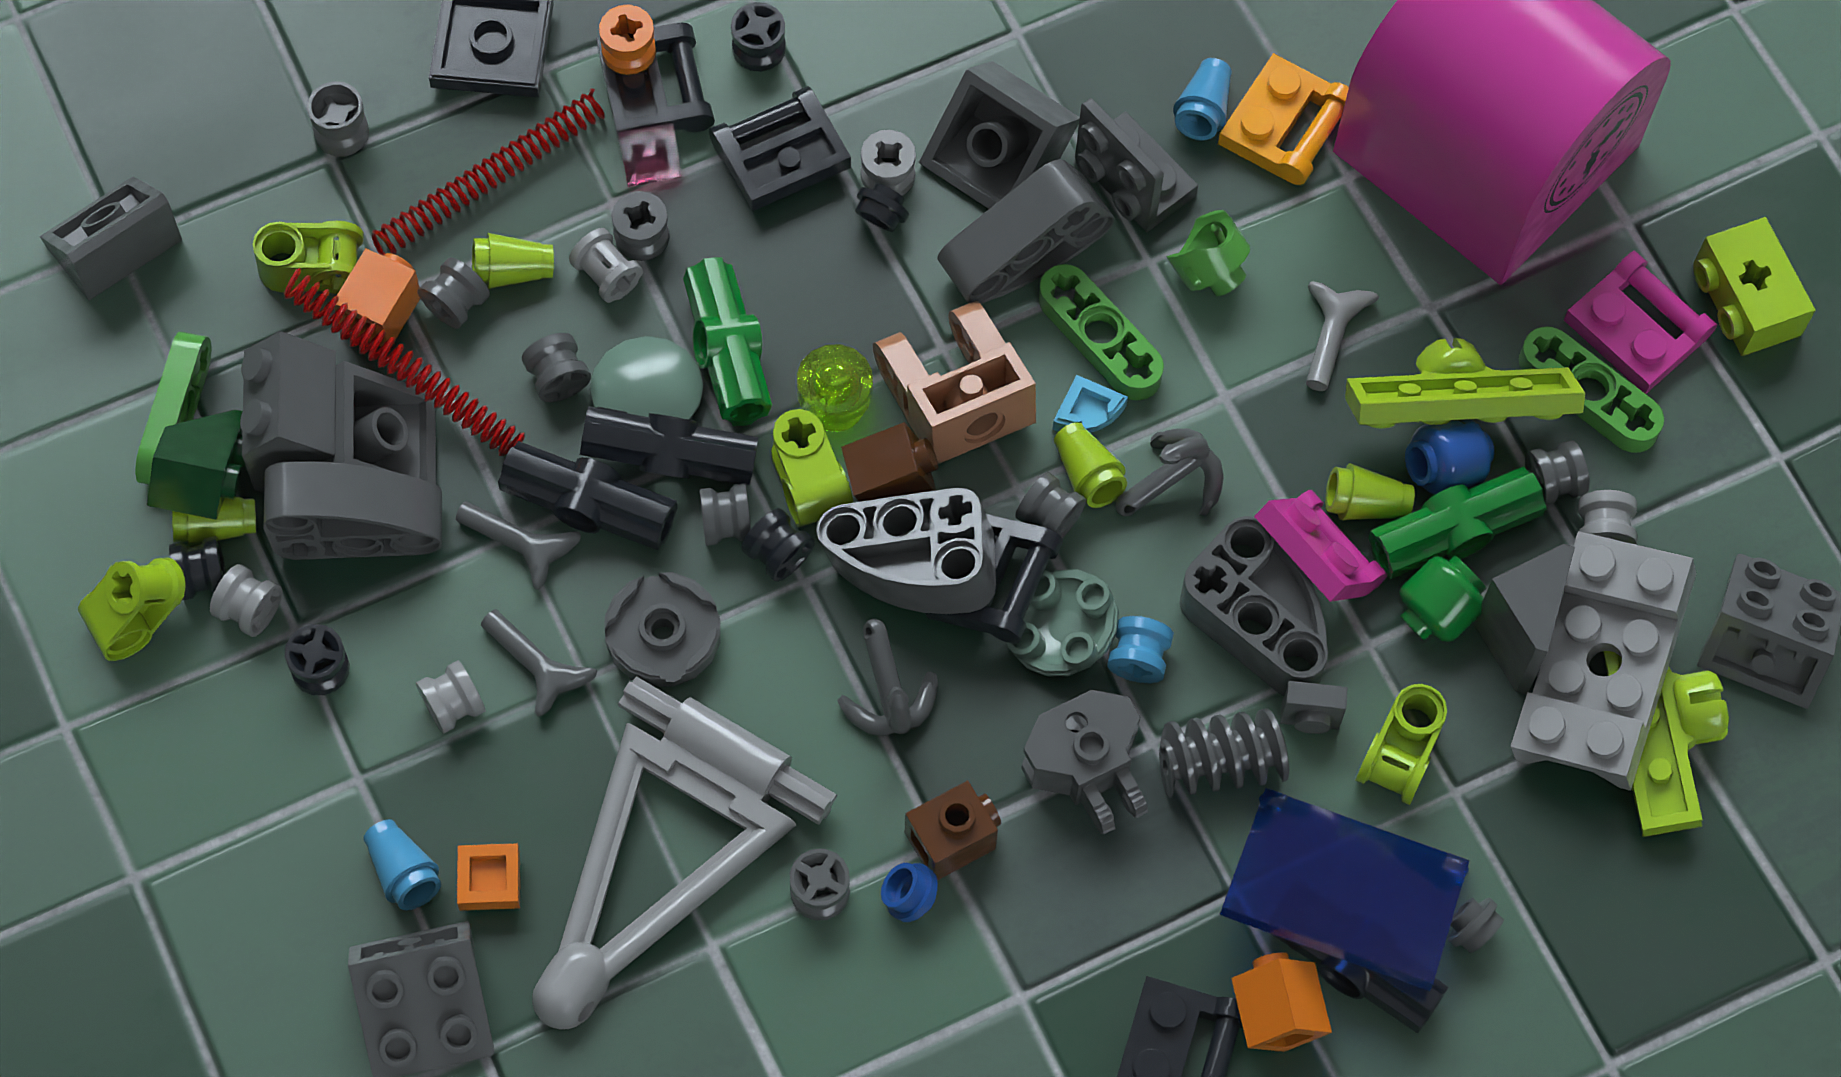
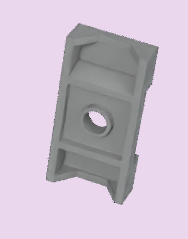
M1578 531L1549 649L1540 667L1533 693L1527 692L1510 747L1518 762L1529 764L1548 760L1594 772L1617 787L1631 791L1696 578L1694 560L1691 557ZM1602 651L1617 653L1622 658L1619 670L1610 676H1598L1589 670V663L1597 653Z

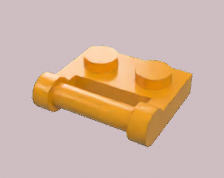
M1273 53L1221 130L1218 145L1292 184L1303 185L1313 171L1311 162L1342 116L1349 87L1339 82L1329 83ZM1310 101L1322 107L1293 151L1285 152L1279 149Z

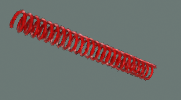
M591 88L589 95L582 94L580 101L572 100L571 107L564 105L562 113L555 111L553 118L546 117L544 124L537 123L535 130L528 129L526 136L519 135L517 142L510 140L508 148L501 146L499 153L492 152L490 159L483 158L481 165L474 164L472 171H464L463 177L455 176L454 183L446 182L445 189L437 188L436 195L428 194L427 201H418V207L410 205L408 213L401 211L399 219L392 217L390 225L384 223L381 225V231L373 230L372 240L378 253L382 256L385 255L377 235L386 243L392 254H397V249L390 241L386 229L395 237L401 248H406V243L399 235L395 223L401 227L410 242L415 243V237L408 228L404 217L412 223L417 233L424 237L425 232L417 222L414 212L422 218L426 227L433 231L434 226L426 216L422 205L431 212L435 221L442 225L443 220L435 210L431 199L440 206L444 215L451 219L452 213L443 202L441 193L449 200L454 210L460 213L461 207L452 196L450 187L458 194L463 204L470 207V201L461 190L459 181L466 186L472 198L479 201V195L470 184L468 175L475 180L480 191L488 195V189L479 178L477 169L484 174L489 185L493 189H497V183L488 172L486 163L493 168L498 179L502 183H506V177L497 166L495 157L502 162L507 173L511 177H515V171L506 160L504 151L511 156L518 170L524 171V165L515 154L513 145L520 150L528 165L533 166L534 161L524 148L522 140L529 145L535 157L542 160L543 155L533 142L531 134L538 139L543 150L551 154V147L541 135L540 128L547 133L552 144L560 148V141L551 131L549 122L555 126L563 141L569 142V136L559 124L558 116L564 120L571 134L578 136V130L568 118L567 110L573 114L578 126L586 131L587 124L577 112L575 105H578L587 120L595 125L596 119L586 106L584 99L591 103L597 116L604 119L605 113L593 96L595 89Z
M301 268L296 269L284 291L285 299L294 297V306L303 304L304 313L313 310L312 317L314 320L323 316V327L332 323L331 333H337L342 330L340 333L341 340L350 338V347L360 344L359 353L364 354L369 351V361L379 357L378 367L381 368L388 364L387 374H393L398 371L396 375L397 381L407 378L406 388L416 385L415 395H420L426 391L424 400L428 402L435 398L433 404L435 409L445 404L443 415H449L454 411L452 421L458 422L463 418L462 429H467L473 424L471 436L478 435L482 431L480 436L481 443L488 441L492 437L489 447L490 449H495L501 444L499 456L506 455L510 448L514 447L518 441L523 442L525 438L524 432L519 433L510 442L516 430L515 426H510L500 436L506 425V419H501L491 429L497 418V412H492L481 423L488 410L487 405L482 406L472 416L479 403L478 398L473 399L462 410L469 398V391L464 392L453 403L460 390L459 385H455L443 397L451 383L450 378H446L433 391L441 377V371L435 372L424 384L432 370L431 364L426 365L414 378L423 362L422 357L417 358L405 371L414 355L413 350L408 351L395 365L404 349V344H399L386 358L395 339L390 337L377 350L385 336V330H381L367 344L376 329V323H372L358 337L367 321L366 316L361 317L348 331L358 314L357 309L352 310L339 324L348 308V302L343 303L330 318L329 316L339 300L338 296H334L319 311L329 295V289H325L311 303L320 287V282H315L301 297L311 280L310 275H306L291 291L301 274Z

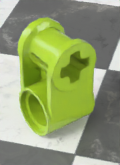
M337 220L323 223H285L280 221L268 223L259 229L253 240V250L260 280L272 291L283 293L296 269L301 268V274L291 291L306 275H310L311 280L304 291H308L315 282H320V287L317 291L329 289V293L338 294L357 263L358 248L363 244L364 232L356 224ZM280 253L292 255L284 261L270 260L271 257Z
M802 409L789 410L782 414L775 422L773 428L772 462L781 481L785 500L793 521L797 527H802L819 521L822 515L832 507L854 503L846 474L841 464L836 460L819 418L810 411ZM790 440H797L798 444H799L801 447H805V448H798V445L796 444V442H795V441H790Z
M168 557L153 559L147 565L138 566L132 561L115 562L109 567L106 575L94 590L81 600L78 606L80 616L103 656L108 661H117L130 657L142 650L150 642L152 634L172 610L181 603L185 592L184 574L178 563Z
M1424 684L1410 685L1401 690L1392 705L1380 733H1376L1355 781L1365 784L1369 780L1401 795V802L1410 806L1432 758L1429 755L1446 719V701L1439 691L1432 686ZM1408 709L1421 710L1427 714L1431 725L1422 728L1414 727L1405 720L1402 712Z

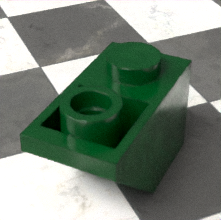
M234 409L166 426L153 456L147 506L217 520L224 498L235 499L241 469H246L242 457L243 431L240 425L243 411Z

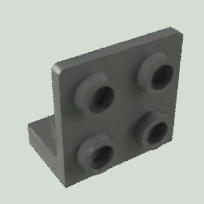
M1092 98L1081 104L1075 153L1076 164L1086 179L1092 183L1098 181L1112 196L1116 209L1124 218L1130 221L1134 219L1146 232H1149L1197 196L1198 184L1126 111L1113 120Z
M1737 554L1731 568L1721 609L1700 652L1697 666L1808 709L1834 657L1841 626V592L1835 590L1830 584L1822 580L1806 579L1782 570L1775 563L1767 559L1751 558L1743 554Z
M469 921L349 947L348 968L373 1077H401L490 1057L494 1054V1044L477 971L474 941Z

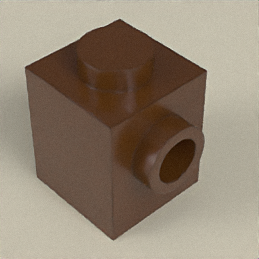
M905 422L841 447L853 495L859 502L936 491L932 472L938 470L935 452L928 439L923 438L919 440Z
M967 780L905 813L904 833L921 862L932 869L937 876V880L995 850L998 835L997 827L1001 825V819L988 795L983 793L977 796Z

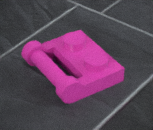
M1634 250L1623 258L1609 275L1567 310L1564 321L1638 389L1647 394L1700 347L1715 331L1718 324L1705 313L1699 316L1646 268L1648 262ZM1631 284L1684 333L1675 340L1625 295L1622 290Z
M1308 490L1297 498L1269 500L1254 516L1330 602L1364 597L1376 589L1388 575L1377 561L1369 562L1321 509L1324 502L1313 490Z

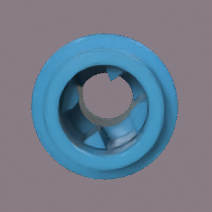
M1217 58L1203 60L1174 104L1175 125L1185 136L1195 140H1208L1225 126L1230 77L1232 74V70L1226 62Z
M393 820L380 821L367 830L363 840L368 847V852L386 899L391 903H397L402 910L416 909L429 902L441 887V881L438 878V865L402 829L398 828Z

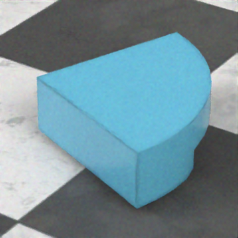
M1076 375L1053 421L1052 429L1059 432L1068 424L1080 422L1090 433L1101 430L1114 422L1122 414L1127 406L1128 396Z

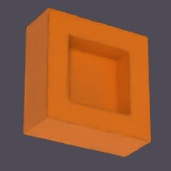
M518 843L458 846L457 904L460 911L520 908V849Z

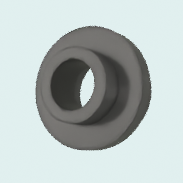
M1490 897L1480 903L1474 898L1467 900L1448 921V924L1453 928L1448 941L1454 947L1462 945L1469 953H1473L1482 947L1496 933L1504 921L1495 911L1497 904Z

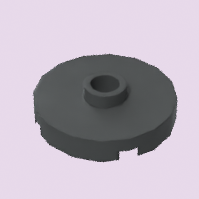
M674 572L659 573V576H651L646 579L642 576L629 581L613 596L605 614L606 647L614 664L631 680H634L637 676L654 687L677 686L696 678L712 663L721 643L720 616L711 594L695 580ZM660 627H668L673 630L672 636L664 640L655 638L653 633Z

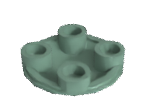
M644 336L625 340L604 354L594 368L590 392L593 405L596 408L604 407L648 417L649 413L693 420V415L700 406L704 386L699 366L686 349L668 339Z
M1078 569L1055 570L1053 572L1045 570L1023 619L1027 627L1022 639L1017 644L1007 643L1008 648L1027 669L1047 677L1070 676L1091 667L1108 651L1117 633L1119 610L1112 591L1097 576Z

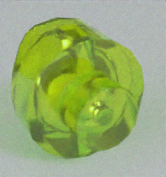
M841 344L824 345L811 351L801 361L797 372V393L801 409L816 415L826 431H845L852 428L867 411L873 396L872 369L867 359L854 348Z

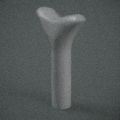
M1314 281L1309 283L1308 289L1320 305L1325 317L1306 379V385L1316 391H1325L1328 388L1345 327L1362 309L1374 304L1379 299L1375 292L1355 290L1336 293L1323 283Z

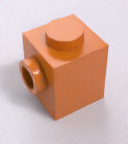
M365 248L337 294L339 300L334 307L335 312L343 303L348 302V308L339 324L352 310L357 309L358 314L348 331L361 317L366 316L367 321L358 337L372 323H376V329L371 335L369 342L381 330H385V336L379 345L380 347L390 337H394L396 340L420 300L418 295L420 287L416 270H414L409 262L398 255L386 253L382 256Z
M1283 952L1272 953L1255 959L1252 962L1253 969L1231 978L1248 1048L1285 1052L1332 1033L1314 962L1291 960L1288 954Z

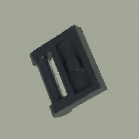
M681 22L654 27L656 53L662 51L671 53L683 104L673 106L667 105L656 55L653 63L642 72L630 75L617 73L604 62L600 37L596 38L618 142L683 129L687 132H701L714 125L715 119L712 106L704 100L693 54L696 38L692 25ZM628 33L629 37L634 39V34Z
M809 86L793 92V99L730 126L724 122L709 129V136L715 151L724 160L752 211L851 168L849 152ZM799 119L807 122L743 151L740 148V145Z
M986 514L994 533L995 594L1016 547L1028 550L1003 609L990 608L995 597L994 595L989 604L974 612L925 614L929 619L989 633L1001 641L1017 644L1021 641L1027 627L1023 619L1049 559L1057 557L1063 544V539L1059 534L1045 527ZM971 572L963 573V574H961L960 576H958L956 579L964 578V577H966L967 575H969Z
M1146 976L1117 1077H1181L1198 1017L1216 1022L1201 1077H1226L1239 1029L1243 1028L1237 1000L1231 997L1212 996Z

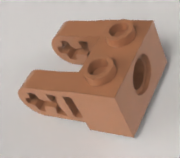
M973 301L949 312V323L953 336L969 363L966 366L942 376L938 372L928 375L907 338L901 332L873 343L872 346L876 364L885 383L919 440L927 438L930 442L938 464L1036 423V383L1010 342L1005 343L987 312L978 301Z

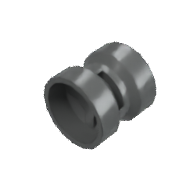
M337 81L322 84L312 92L308 99L307 111L313 126L312 129L317 145L325 153L340 157L355 154L362 149L369 137V126L360 93L352 85Z

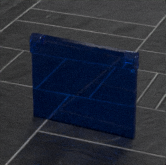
M1265 788L1264 793L1259 797L1260 805L1220 915L1431 991L1465 876L1469 873L1468 865L1470 860Z

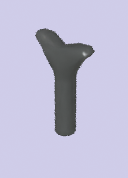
M468 501L462 503L456 514L457 522L521 553L528 563L533 587L536 590H539L546 582L549 564L566 555L581 539L579 531L563 534L530 533Z
M497 609L489 612L481 622V626L534 675L537 687L535 714L538 717L551 709L559 693L579 688L592 681L597 675V670L593 668L575 667L551 660Z

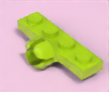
M1459 338L1453 339L1452 345L1454 348L1452 349L1446 339L1436 340L1428 345L1416 361V366L1421 374L1347 378L1345 400L1358 424L1373 428H1390L1396 423L1405 422L1442 425L1449 423L1451 420L1478 419L1484 422L1497 423L1506 420L1507 417L1534 416L1539 419L1553 420L1560 418L1563 414L1583 413L1585 391L1569 367L1493 370L1485 365L1474 345Z
M1602 651L1607 676H1610L1619 670L1622 658L1615 652ZM1668 667L1632 785L1642 837L1702 827L1703 819L1688 751L1697 744L1723 740L1727 736L1729 723L1727 703L1721 699L1720 693L1724 691L1723 686L1716 673L1709 670L1680 675L1672 672L1670 667Z

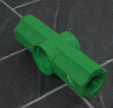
M722 257L704 258L698 264L687 267L683 277L695 321L692 334L694 356L700 368H708L722 420H728L732 423V426L751 425L754 421L768 416L772 407L760 363L762 354L760 324L754 314H746L733 265L725 263Z
M1523 466L1471 489H1468L1463 484L1447 488L1426 501L1420 510L1370 530L1368 539L1375 561L1388 573L1387 576L1393 579L1424 566L1433 557L1443 558L1446 556L1448 560H1451L1454 556L1459 559L1468 557L1484 548L1495 535L1544 515L1547 506L1543 498L1542 487L1534 473L1528 472Z

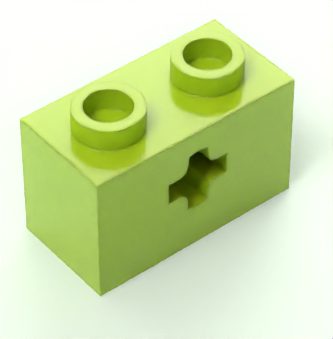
M1763 217L1705 237L1693 263L1694 276L1699 288L1705 293L1709 292L1718 310L1720 328L1729 340H1734L1741 356L1802 336L1816 309L1767 218Z

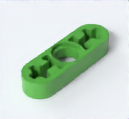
M1062 264L1046 271L1041 279L1039 290V305L1044 314L1118 393L1128 396L1130 400H1144L1153 396L1161 385L1164 369L1160 353L1081 269L1072 265ZM1059 286L1064 291L1073 287L1075 289L1074 303L1066 296H1061L1058 299L1054 298L1055 287ZM1076 306H1077L1082 312L1079 314L1078 318L1075 320ZM1104 321L1114 327L1117 335L1110 342L1096 343L1087 337L1085 328L1092 322ZM1128 344L1126 347V353L1124 358L1120 354V352L1123 349L1124 345ZM1128 362L1136 369L1144 365L1147 366L1146 379H1143L1138 374L1129 378L1127 376Z
M1545 326L1536 328L1527 335L1519 354L1521 370L1569 367L1571 363L1574 364L1575 367L1571 372L1577 381L1583 378H1593L1598 380L1606 390V396L1601 400L1590 401L1585 399L1583 413L1576 415L1624 451L1638 453L1646 451L1654 445L1664 425V414L1661 407L1653 399L1562 330ZM1548 348L1557 353L1555 359L1549 358L1544 363L1536 358L1538 351L1543 353ZM1615 397H1617L1622 402L1619 408L1615 407L1610 416L1607 412L1611 408ZM1637 416L1642 417L1646 421L1644 428L1638 427L1633 432L1626 427L1628 419L1632 421Z
M180 331L174 337L137 454L135 475L138 483L147 485L150 483L153 456L164 428L194 419L211 361L212 345L211 339L208 336Z

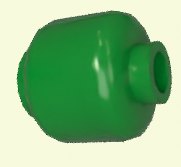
M1454 556L1450 561L1442 557H1433L1401 587L1400 599L1407 609L1400 617L1423 641L1433 634L1441 641L1451 642L1482 614V601L1484 598L1481 594L1487 587L1458 557Z

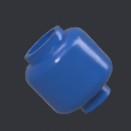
M1472 419L1451 420L1449 423L1442 425L1424 424L1415 430L1406 448V468L1412 480L1432 495L1462 484L1471 489L1485 482L1494 458V445L1490 436Z

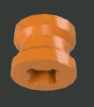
M619 5L610 9L602 17L599 24L604 62L613 71L625 75L637 74L646 70L653 63L656 55L653 20L645 10L637 6ZM628 33L634 34V39L630 38Z

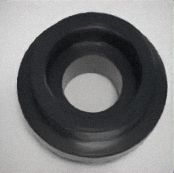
M876 183L873 189L861 187L857 194L860 202L855 212L864 220L883 230L894 232L898 223H905L909 216V212L902 207L905 200L904 197L887 186Z

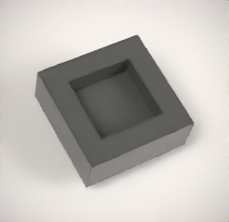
M1288 681L1282 700L1280 724L1295 725L1298 731L1310 734L1326 733L1330 729L1339 730L1346 711L1348 687Z

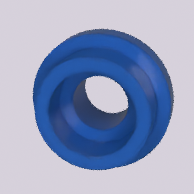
M901 863L895 866L886 876L881 888V898L887 906L889 913L902 922L915 921L927 913L936 899L937 876L932 869L921 863Z

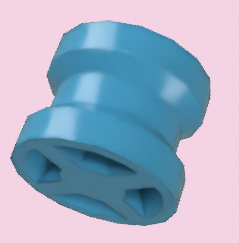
M1142 616L1120 618L1115 635L1119 640L1118 646L1110 651L1107 667L1112 673L1130 681L1139 683L1160 682L1164 678L1166 663L1162 659L1163 653L1171 648L1174 632L1164 623Z

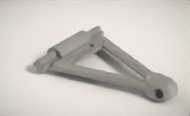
M637 676L633 682L629 681L623 690L624 695L618 702V706L663 732L664 736L660 741L630 723L626 724L559 951L552 958L533 990L532 1005L538 1018L546 1025L556 1029H570L583 1023L591 1016L606 993L611 978L796 826V823L785 814L766 804L771 797L819 825L829 815L837 794L791 768L792 757L695 699L689 697L681 703ZM643 769L745 829L602 948L599 949L592 945Z

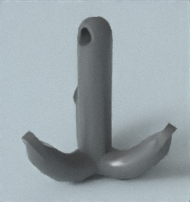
M1185 428L1157 432L1151 437L1150 445L1154 448L1163 449L1160 461L1164 465L1116 499L1115 508L1117 513L1122 516H1131L1200 467L1204 472L1205 480L1203 503L1199 514L1206 517L1209 510L1217 504L1222 491L1224 473L1221 460L1209 448L1203 435L1197 431Z
M870 619L865 623L863 633L884 715H874L844 695L837 701L844 711L846 718L868 734L881 737L892 733L904 734L912 728L919 727L928 718L937 695V675L933 672L926 673L913 705L909 707V697L901 687L885 625L880 620Z

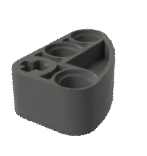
M1054 160L1035 171L951 239L941 249L937 260L968 304L973 301H978L982 304L1022 288L1042 277L1050 268L1066 263L1101 238L1111 228L1115 219L1081 172L1065 160Z
M332 462L276 463L265 470L264 530L273 551L283 558L292 560L429 554L437 551L442 546V489L431 482L413 476L362 465Z
M950 488L841 504L830 508L818 521L817 536L834 569L855 587L878 600L899 608L923 613L956 614L980 610L989 604L995 595L996 571L993 529L980 499L973 491L966 488ZM912 530L908 534L898 537L903 532ZM855 538L850 543L844 544L846 541ZM971 572L969 575H967V576L964 577V578L956 579L958 576H960V575L963 574V573Z
M1244 516L1234 519L1192 561L1186 570L1179 603L1182 613L1190 622L1279 694L1284 696L1288 681L1319 684L1327 662L1328 649L1325 622L1320 602L1311 580L1255 517ZM1238 545H1246L1253 548L1258 553V556L1242 558L1232 548ZM1246 620L1257 621L1263 625L1266 632L1259 635L1249 634L1240 627L1239 623ZM1292 656L1301 657L1311 665V669L1303 672L1295 671L1289 668L1284 660Z

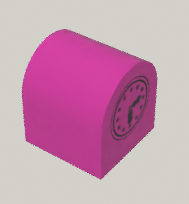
M1397 0L1378 26L1356 65L1350 81L1333 152L1499 285H1502L1640 146L1668 77L1671 61L1593 0Z

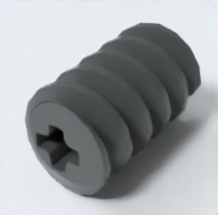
M1267 708L1257 712L1254 723L1247 713H1236L1231 727L1225 717L1214 715L1210 720L1208 731L1203 722L1198 718H1192L1187 722L1185 734L1175 721L1167 722L1164 725L1160 741L1159 760L1163 786L1169 798L1173 797L1175 781L1182 779L1189 795L1196 794L1198 780L1201 776L1206 777L1213 792L1219 791L1223 773H1229L1236 789L1243 787L1246 770H1252L1259 786L1266 784L1269 767L1275 766L1282 782L1288 780L1289 759L1285 738L1272 711Z

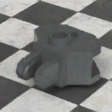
M1090 690L1038 716L1023 751L1025 758L1021 766L1032 788L1070 795L1075 805L1082 803L1100 834H1106L1116 829L1113 813L1101 795L1102 792L1112 787H1115L1126 810L1130 812L1133 818H1138L1148 813L1145 797L1130 772L1132 759L1129 753L1135 742L1141 717L1129 697Z

